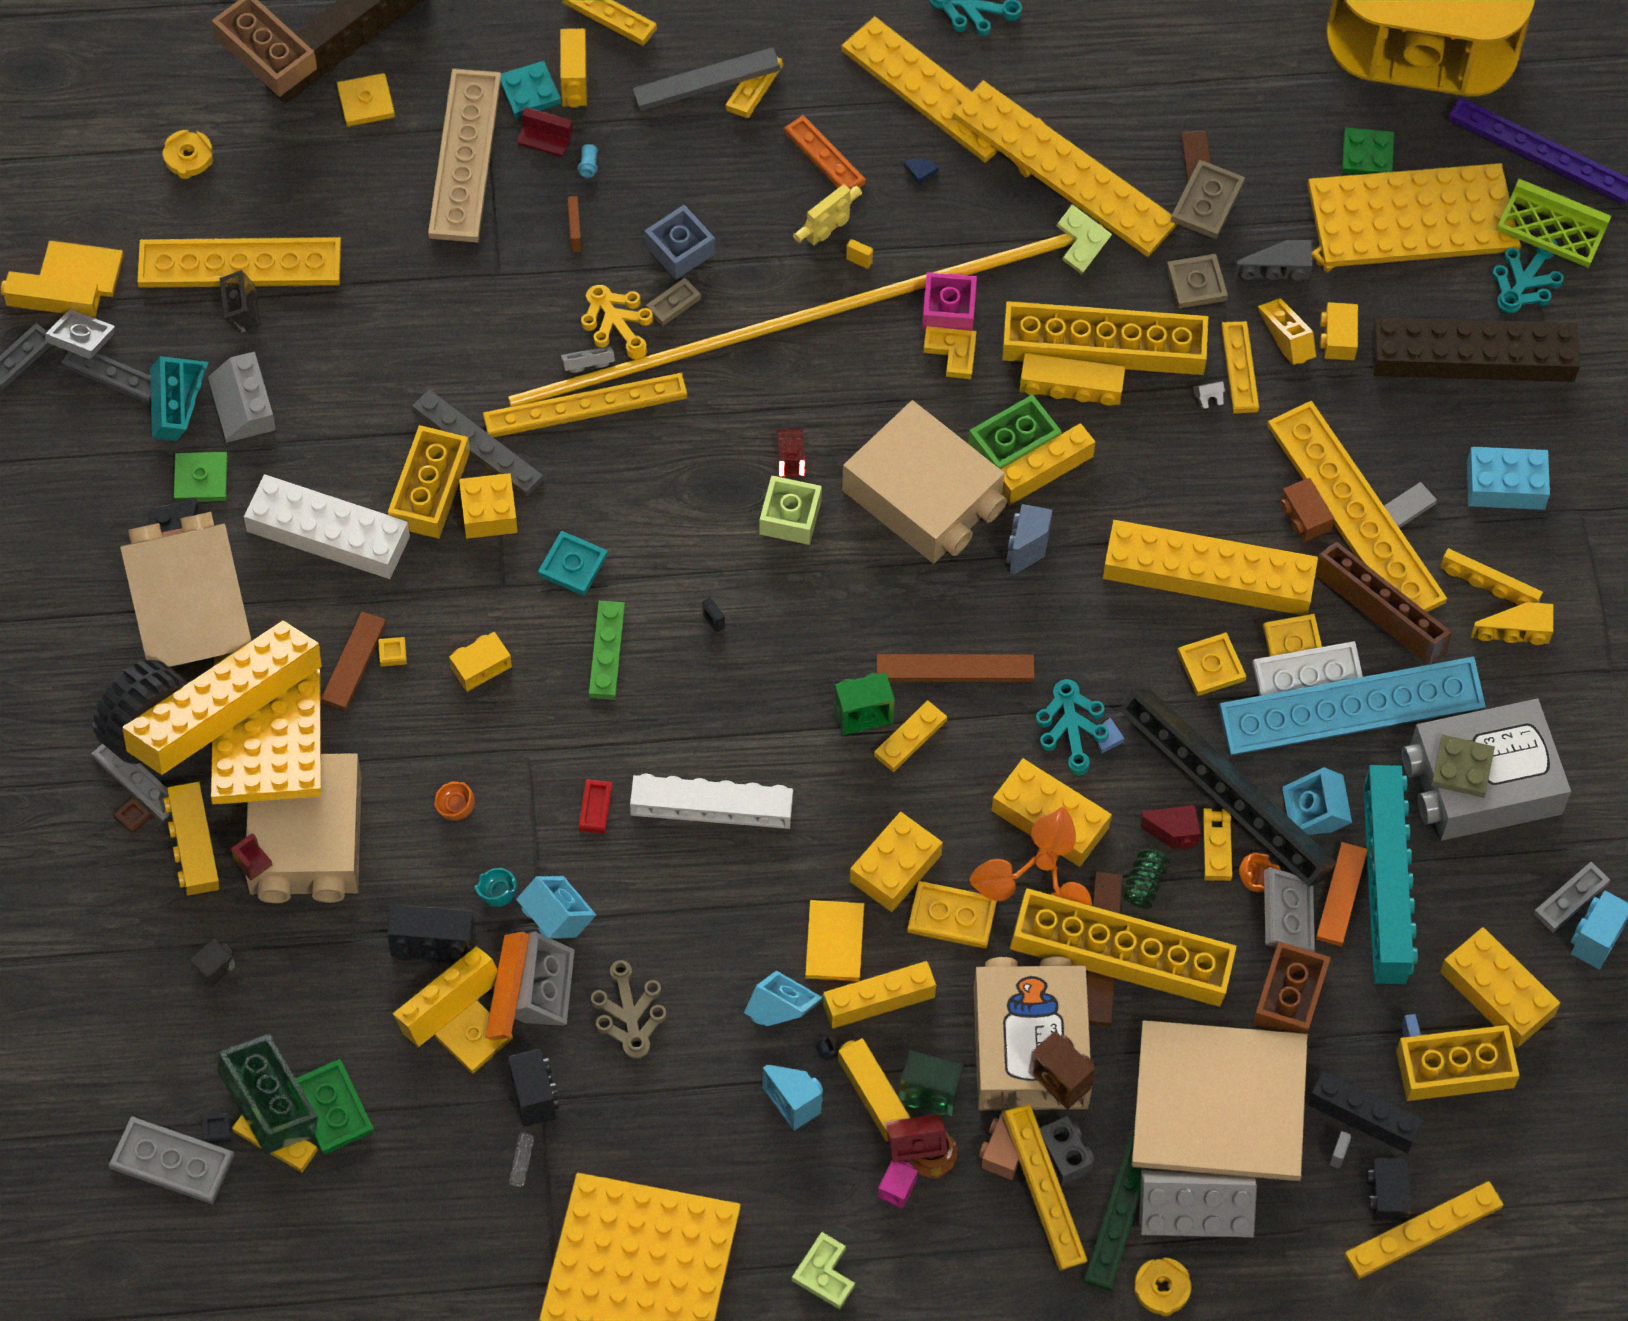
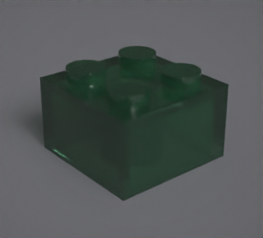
M910 1050L901 1078L899 1100L910 1107L917 1108L921 1106L930 1109L935 1114L952 1115L961 1087L963 1065Z

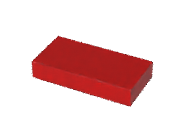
M586 779L579 831L606 833L613 787L612 782Z

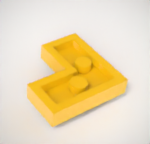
M926 326L924 353L948 355L946 377L971 379L977 331Z

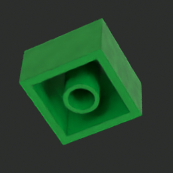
M871 673L864 678L856 680L845 679L839 684H835L834 710L842 735L893 724L895 699L886 673Z

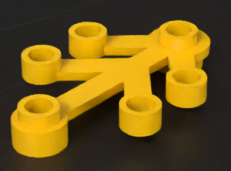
M595 285L589 288L586 293V299L590 307L588 313L581 318L583 329L587 331L594 330L597 327L596 317L599 310L602 309L605 313L600 331L594 334L595 345L599 348L608 346L610 342L609 334L614 325L627 342V355L632 359L643 358L647 353L646 342L641 337L635 336L624 320L638 322L641 325L647 326L653 322L652 311L648 308H643L638 312L617 309L611 304L626 305L630 309H635L640 306V295L633 291L626 295L611 293L610 289L604 285Z

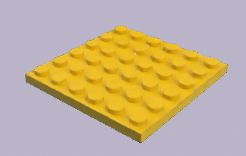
M577 1173L540 1321H715L740 1212V1204Z

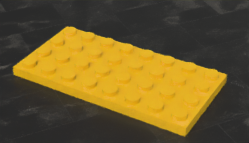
M1502 163L1308 180L1307 185L1325 267L1505 253L1508 248L1520 250L1521 247L1519 239L1496 230L1510 200ZM1515 219L1505 221V225L1516 228Z
M233 653L215 656L214 666ZM320 669L212 741V805L321 796Z

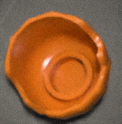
M450 782L444 784L438 790L434 806L437 812L446 820L459 821L467 818L473 811L475 797L472 790L464 782Z
M1253 852L1243 858L1239 867V875L1248 890L1264 893V870L1269 867L1281 870L1279 865L1270 863L1269 855Z

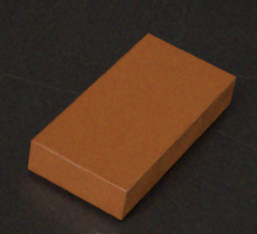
M572 196L568 198L571 251L581 252L578 196Z

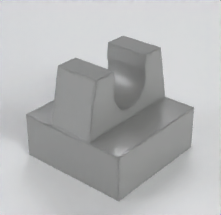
M1223 381L1193 387L1194 395L1197 397L1202 409L1209 408L1208 399L1210 397L1215 399L1216 405L1223 404V392L1225 391Z

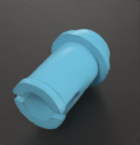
M588 144L583 146L581 150V163L578 164L580 175L587 178L593 177L598 169L596 165L598 149L596 146Z

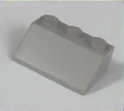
M255 352L229 358L208 376L226 443L276 430L272 409Z
M535 931L529 933L514 1019L523 1023L567 1025L575 949L551 938L549 939Z

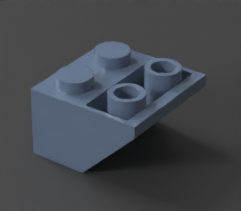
M1022 504L1020 514L1015 513L1006 563L1011 564L1010 574H1016L1045 557L1052 509Z

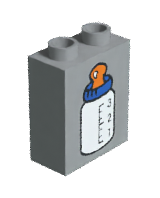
M1539 699L1417 724L1411 744L1402 748V760L1406 774L1409 778L1419 776L1424 790L1417 797L1421 819L1425 825L1435 823L1441 841L1562 815L1571 794L1570 786ZM1442 735L1495 746L1484 798L1431 786Z

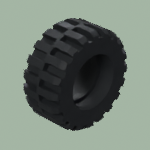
M156 660L137 662L134 664V667H128L123 670V674L116 676L112 680L113 683L110 687L104 690V695L102 699L98 700L97 710L93 714V730L97 740L121 760L130 764H143V762L126 751L122 727L188 684L186 680L165 663Z

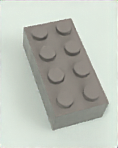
M1142 1170L1139 1217L1142 1235L1254 1237L1255 1177L1188 1171Z

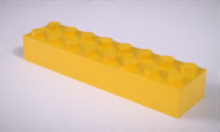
M1007 301L1002 360L1024 362L1025 353L1124 366L1128 370L1204 375L1207 359L1208 316Z
M1113 520L1103 579L1304 616L1308 615L1318 557Z
M281 621L123 726L126 751L159 774H165L320 669L322 665L319 643L285 621Z
M1026 888L1010 949L1044 959L1049 957H1065L1072 961V966H1086L1087 971L1220 1007L1226 994L1236 946Z

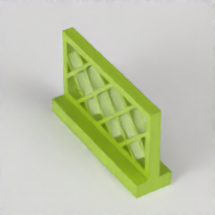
M1519 179L1496 230L1589 268L1611 216ZM1514 203L1524 206L1527 209L1517 211L1516 207L1514 206ZM1537 213L1549 216L1550 219L1541 221ZM1531 215L1535 223L1525 225L1521 217ZM1515 219L1519 227L1512 228L1505 225V221ZM1560 222L1571 225L1573 228L1564 230ZM1554 224L1558 232L1548 234L1544 226ZM1538 228L1542 236H1532L1529 230ZM1586 231L1597 237L1587 240L1583 232ZM1577 234L1581 242L1572 244L1568 236ZM1562 238L1565 246L1559 247L1554 245L1552 240ZM1585 247L1589 254L1588 258L1577 254L1575 249Z

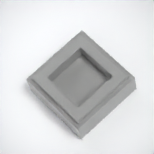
M1341 1131L1330 1166L1338 1169L1341 1167L1351 1134Z

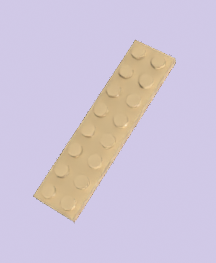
M452 69L428 231L429 239L479 242L501 84V73Z

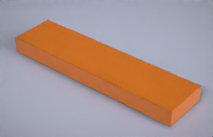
M804 115L784 128V133L837 188L844 184L851 190L854 186L860 188L865 185L866 179Z
M1341 843L1316 940L1342 947L1368 849Z
M525 932L504 935L485 1037L492 1041L511 1038L529 941V934Z

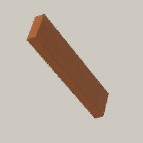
M361 612L321 698L323 704L347 711L376 648L378 639H380L386 626V619Z

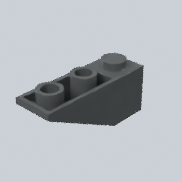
M1285 240L1237 261L1235 278L1248 280L1253 278H1267L1269 280L1293 279L1295 281L1310 279L1312 270L1311 241Z

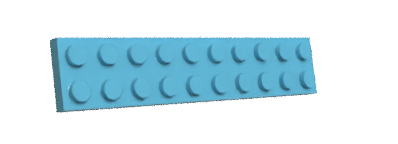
M1474 657L1219 704L1229 756L1482 710L1486 707Z

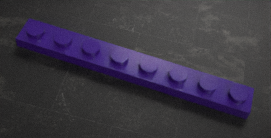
M1460 97L1449 115V121L1616 202L1625 205L1628 200L1627 177Z

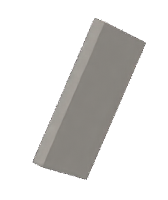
M131 1116L109 1167L126 1175L213 1204L232 1162L234 1152Z

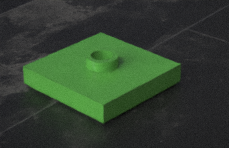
M227 452L175 453L174 501L181 502L196 498L197 502L226 501Z

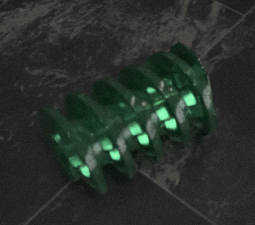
M1146 848L1138 851L1137 859L1134 861L1133 868L1129 873L1130 877L1127 878L1126 886L1122 889L1123 898L1137 908H1152V904L1149 901L1156 899L1154 892L1159 891L1160 886L1158 883L1163 882L1164 877L1162 874L1167 872L1165 865L1171 863V858L1155 849Z

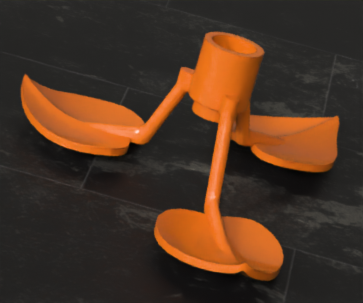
M1064 806L1040 817L1034 823L1031 836L1034 843L1039 847L1036 857H1032L1017 873L1012 874V866L1008 861L992 859L977 867L969 879L970 884L986 898L993 901H1004L1009 899L1016 890V883L1013 879L1019 878L1032 865L1036 864L1041 870L1052 871L1053 888L1056 892L1050 895L1092 906L1091 896L1088 890L1081 884L1068 882L1063 884L1061 888L1058 886V867L1056 862L1059 855H1066L1073 849L1076 841L1073 820Z

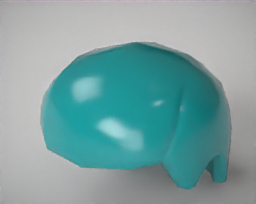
M493 868L484 874H480L478 885L474 887L483 903L490 907H502L509 904L514 898L517 891V880L512 872L504 868Z

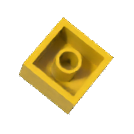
M511 473L459 479L466 539L517 533Z

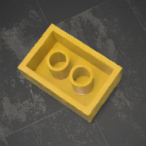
M900 811L850 868V882L890 912H893L941 857L943 842Z

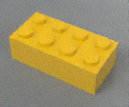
M419 425L391 501L388 515L407 521L410 532L439 539L457 491L459 479H461L470 454L468 437Z
M1024 758L994 795L991 810L1031 836L1032 827L1040 817L1064 806L1073 820L1076 841L1073 849L1068 854L1061 856L1079 867L1109 829L1112 816L1111 813Z
M1484 927L1444 960L1440 971L1495 1027L1509 1026L1512 1044L1516 1048L1553 1018L1560 1005V1002Z
M1508 1025L1400 1038L1396 1049L1407 1101L1515 1088L1519 1078Z

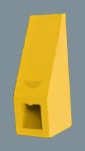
M1526 602L1474 623L1471 638H1478L1482 641L1493 639L1504 640L1508 643L1519 641L1530 642L1534 645L1549 644L1553 634V604Z

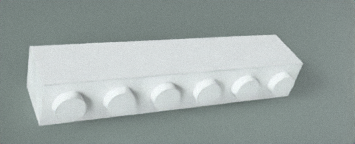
M651 774L634 775L630 810L631 816L790 829L793 789L783 785L768 787L757 783L744 785L735 784L731 781L708 782L702 778L684 780L676 776L660 778Z

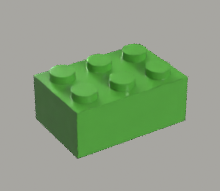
M1032 394L969 430L968 444L999 469H1002L1058 437L1062 431Z

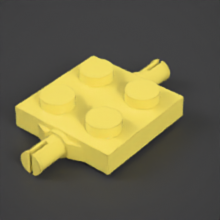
M844 184L807 212V221L803 228L793 234L794 239L800 243L807 237V240L813 246L820 240L824 241L834 229L847 223L850 218V204L858 196L862 195L861 189L858 186H854L851 190Z

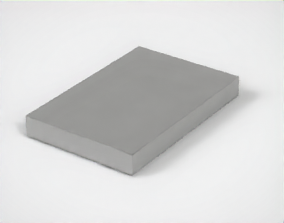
M1269 867L1264 870L1265 945L1276 948L1278 941L1315 952L1313 885L1308 887L1297 875Z

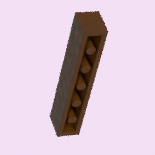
M1336 542L1319 554L1315 575L1425 663L1431 665L1447 653L1452 632L1345 547Z

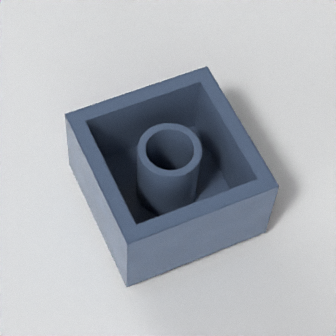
M683 205L645 230V247L671 276L677 280L715 254V237Z

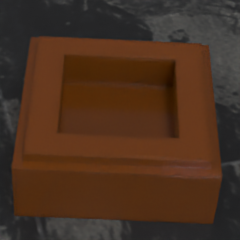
M132 797L114 813V818L134 835L152 818V813Z

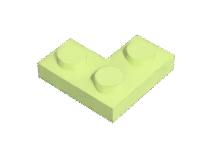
M1071 205L1056 225L1076 240L1062 260L1081 275L1112 235L1074 205Z
M821 1232L792 1276V1281L840 1309L855 1286L854 1282L833 1270L844 1253L846 1246Z

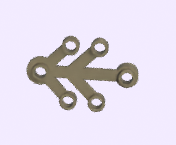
M619 960L611 965L610 977L614 983L618 984L623 1008L608 1000L606 993L601 990L592 993L591 1004L594 1008L606 1011L627 1025L628 1033L614 1026L612 1019L607 1015H602L596 1020L598 1032L608 1034L623 1043L625 1054L630 1058L639 1059L646 1056L649 1052L650 1041L648 1038L658 1024L665 1021L666 1009L662 1005H654L650 1009V1019L639 1031L637 1022L653 999L660 996L661 986L655 980L648 981L644 987V994L634 1006L629 985L632 977V968L628 962ZM624 967L626 970L623 973H618L616 969ZM654 986L658 990L651 993L648 991V988ZM596 997H603L604 1001L597 1003L594 999ZM656 1011H660L663 1013V1015L661 1017H655L653 1013ZM606 1021L609 1023V1026L602 1028L599 1024ZM634 1041H639L641 1046L633 1047L631 1044Z

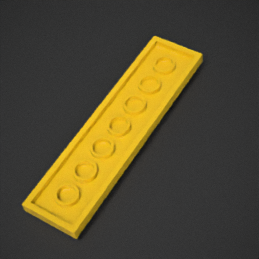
M873 17L842 44V52L984 163L999 151L952 117L953 112L972 91L878 18Z
M341 238L140 240L139 288L340 285Z

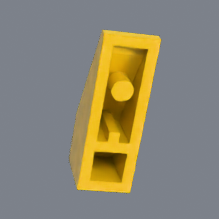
M1281 298L1258 306V310L1282 354L1293 365L1304 363L1316 357L1313 331Z

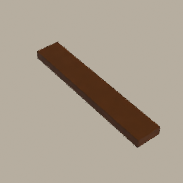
M1096 872L1093 907L1120 914L1123 875ZM1087 971L1086 980L1088 1022L1092 1025L1110 1027L1115 978Z

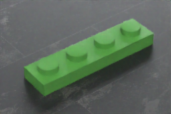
M599 601L589 698L616 700L625 602Z

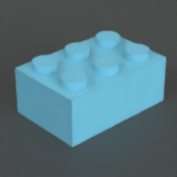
M1471 447L1467 459L1468 506L1545 510L1550 496L1548 450Z

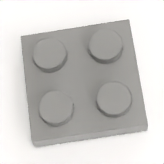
M69 309L46 333L45 342L78 354L81 357L91 359L114 335L115 326Z

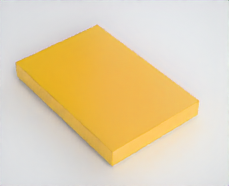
M49 241L40 276L98 283L101 296L113 297L124 257L123 250Z
M919 881L907 933L987 949L997 901L990 900L980 893Z
M810 900L805 978L860 981L864 903Z

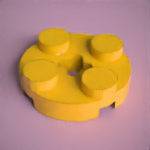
M188 130L178 131L172 134L165 142L163 150L164 163L171 172L178 174L182 179H188L191 176L200 174L213 163L211 142L201 132L189 133ZM185 150L188 152L194 151L191 156H184L183 153Z
M1170 1258L1150 1260L1142 1265L1137 1273L1134 1290L1135 1296L1140 1304L1150 1312L1169 1316L1173 1312L1180 1310L1189 1299L1191 1293L1189 1274L1186 1268L1176 1260ZM1164 1280L1167 1281L1169 1291L1160 1292L1157 1290L1158 1286L1155 1284L1157 1281L1163 1283Z

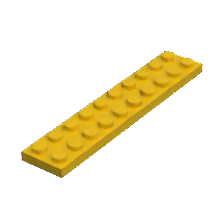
M982 81L953 112L952 117L1018 165L1024 167L1032 175L1147 257L1177 226L1176 223L1171 222L1172 214L985 81Z
M1309 401L1269 420L1267 427L1303 480L1311 478L1335 518L1334 526L1353 554L1426 612L1445 604L1447 597L1314 403Z

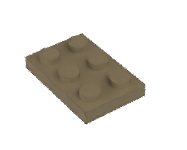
M1199 160L1171 216V222L1217 239L1244 184L1245 177Z

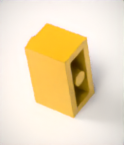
M1327 303L1326 312H1321L1320 327H1325V334L1321 333L1320 348L1324 349V359L1355 360L1358 348V304Z
M495 632L480 636L473 644L458 648L449 656L451 670L466 692L512 667L511 655Z

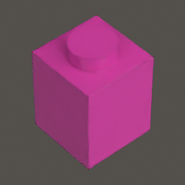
M891 1162L879 1186L878 1198L903 1209L916 1184L918 1171L908 1162Z

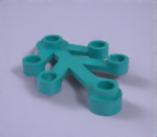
M929 0L933 7L943 9L952 20L953 29L958 32L964 31L967 27L966 17L960 15L954 6L962 7L975 23L976 33L980 36H987L990 33L991 24L977 10L1001 14L1008 21L1017 20L1021 16L1022 5L1018 0H1006L1003 5L981 0Z
M1552 240L1554 245H1557L1556 240ZM1536 247V256L1523 272L1519 259V250L1516 248H1508L1506 250L1504 261L1511 266L1516 282L1513 289H1511L1508 282V270L1505 266L1497 265L1492 272V278L1498 282L1501 294L1497 299V305L1503 312L1516 313L1525 304L1537 303L1540 306H1546L1550 303L1552 295L1547 289H1540L1537 293H1522L1525 289L1546 285L1555 289L1561 287L1564 277L1558 271L1534 277L1545 259L1552 258L1555 254ZM1512 254L1516 258H1511L1508 255ZM1496 272H1502L1504 275L1500 276ZM1552 278H1557L1559 281L1555 282ZM1540 296H1546L1547 299H1542Z
M1064 679L1054 686L1053 695L1055 698L1046 709H1042L1037 713L1036 719L1039 726L1048 727L1052 724V717L1064 706L1065 714L1050 733H1045L1041 736V747L1046 751L1055 749L1058 739L1068 729L1072 755L1068 760L1069 770L1074 775L1080 776L1088 772L1090 762L1089 757L1082 752L1078 727L1092 735L1097 742H1105L1109 737V731L1105 725H1095L1075 712L1074 704L1088 711L1093 719H1100L1105 713L1103 703L1100 701H1090L1079 694L1077 683ZM1063 689H1070V690H1071V691H1070L1069 693H1067V694H1065V693L1062 692ZM1098 707L1101 709V711L1095 713L1092 711V709ZM1042 716L1049 717L1047 721L1040 720ZM1098 731H1104L1105 735L1098 736L1096 735V733ZM1047 739L1053 740V743L1047 745L1044 743V741ZM1076 759H1082L1083 763L1076 764L1074 761Z

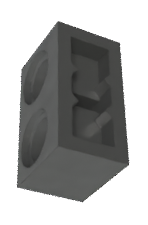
M1068 1116L1039 1128L1061 1186L1091 1173L1094 1156L1088 1146L1084 1147L1080 1140L1082 1135L1076 1123L1072 1124ZM1062 1134L1066 1136L1068 1140L1064 1142H1059L1054 1138V1136ZM1076 1158L1080 1164L1073 1166L1066 1160Z

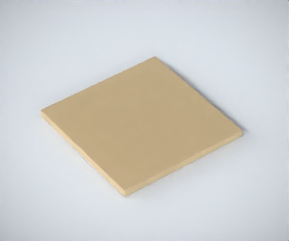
M1143 1021L1132 1167L1300 1181L1307 1034Z

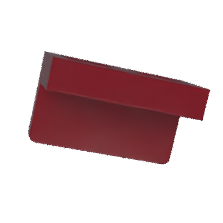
M526 107L522 115L523 128L517 139V144L563 157L573 136L572 120Z
M940 1114L886 1122L892 1162L948 1154L946 1131Z

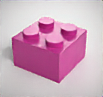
M927 272L922 331H926V326L973 331L977 276Z

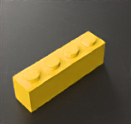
M1025 353L1020 392H1025L1029 395H1047L1056 399L1069 398L1080 402H1098L1107 406L1120 405L1125 367Z
M1080 423L1000 469L1005 473L1002 495L1007 498L1009 506L1091 459L1094 455V439Z
M195 782L167 787L168 797H164L163 800L166 813H171L173 820L168 822L170 837H176L177 846L173 847L175 863L181 862L182 871L177 872L180 888H186L187 896L219 890L218 875L200 783Z
M476 946L396 1010L393 1015L402 1033L416 1046L420 1047L494 987L498 970L492 958Z
M925 961L824 992L823 1006L833 1029L935 998L936 983L929 964Z

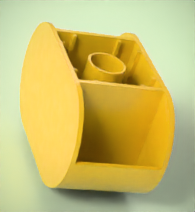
M1332 0L1327 25L1328 45L1338 64L1350 74L1362 79L1462 96L1486 95L1502 87L1514 73L1535 0Z

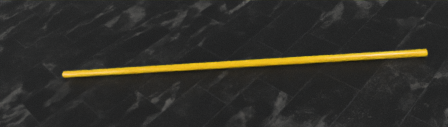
M1063 234L933 273L970 275L1073 245L1076 240L1068 234ZM926 275L508 397L510 407L541 401L923 289L926 287Z

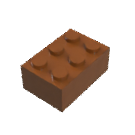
M1278 941L1253 1025L1270 1031L1307 1034L1331 957Z

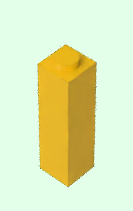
M9 271L6 281L3 280L1 284V295L4 296L6 305L63 314L72 309L95 318L101 298L98 283Z
M863 1038L856 1042L854 1040L848 1041L838 1050V1062L887 1142L889 1141V1135L886 1129V1122L907 1119L910 1116Z

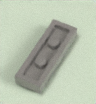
M1590 862L1535 910L1534 915L1553 933L1609 884L1610 879Z

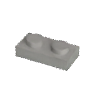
M611 346L561 355L565 371L569 370L571 373L581 372L585 370L584 367L589 366L603 368L609 366L610 362H615Z

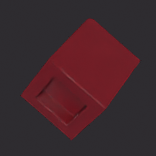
M253 833L231 848L235 863L250 881L273 866L272 860L260 848L257 837Z

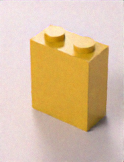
M561 29L562 106H587L585 29Z

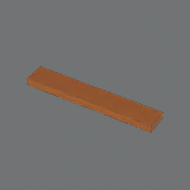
M877 654V673H886L889 682H1034V655Z

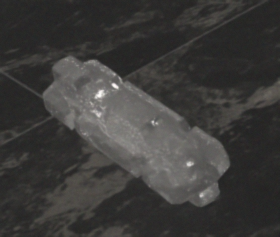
M521 1132L518 1137V1146L516 1147L509 1178L510 1184L513 1186L521 1187L525 1183V1174L531 1155L530 1148H532L534 1136L530 1133Z

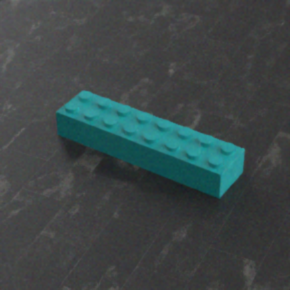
M1370 765L1363 787L1366 849H1368L1367 871L1374 984H1406L1409 975H1413L1414 964H1417L1418 959L1417 948L1412 945V939L1416 938V923L1411 922V914H1414L1415 902L1414 898H1410L1409 889L1413 888V874L1408 873L1412 852L1411 848H1407L1406 840L1410 839V825L1405 824V816H1408L1409 803L1408 800H1404V792L1407 791V776H1402V766Z

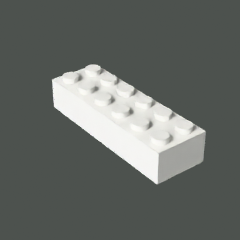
M265 474L244 515L246 530L249 533L388 579L391 578L410 538L407 521Z

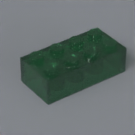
M270 1034L219 1052L217 1072L265 1155L316 1136L318 1116Z

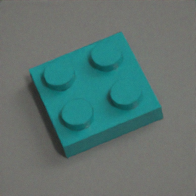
M544 61L501 74L500 85L515 118L522 117L526 107L541 111L561 104V98Z
M561 531L538 570V577L585 596L606 560L608 550Z

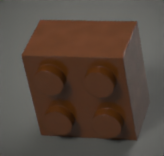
M1055 1030L1032 1051L1028 1073L1069 1110L1091 1090L1095 1067L1087 1055H1081L1074 1048L1073 1042L1067 1036H1061Z

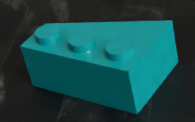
M160 356L151 366L153 439L177 441L186 431L195 405V399L209 362Z

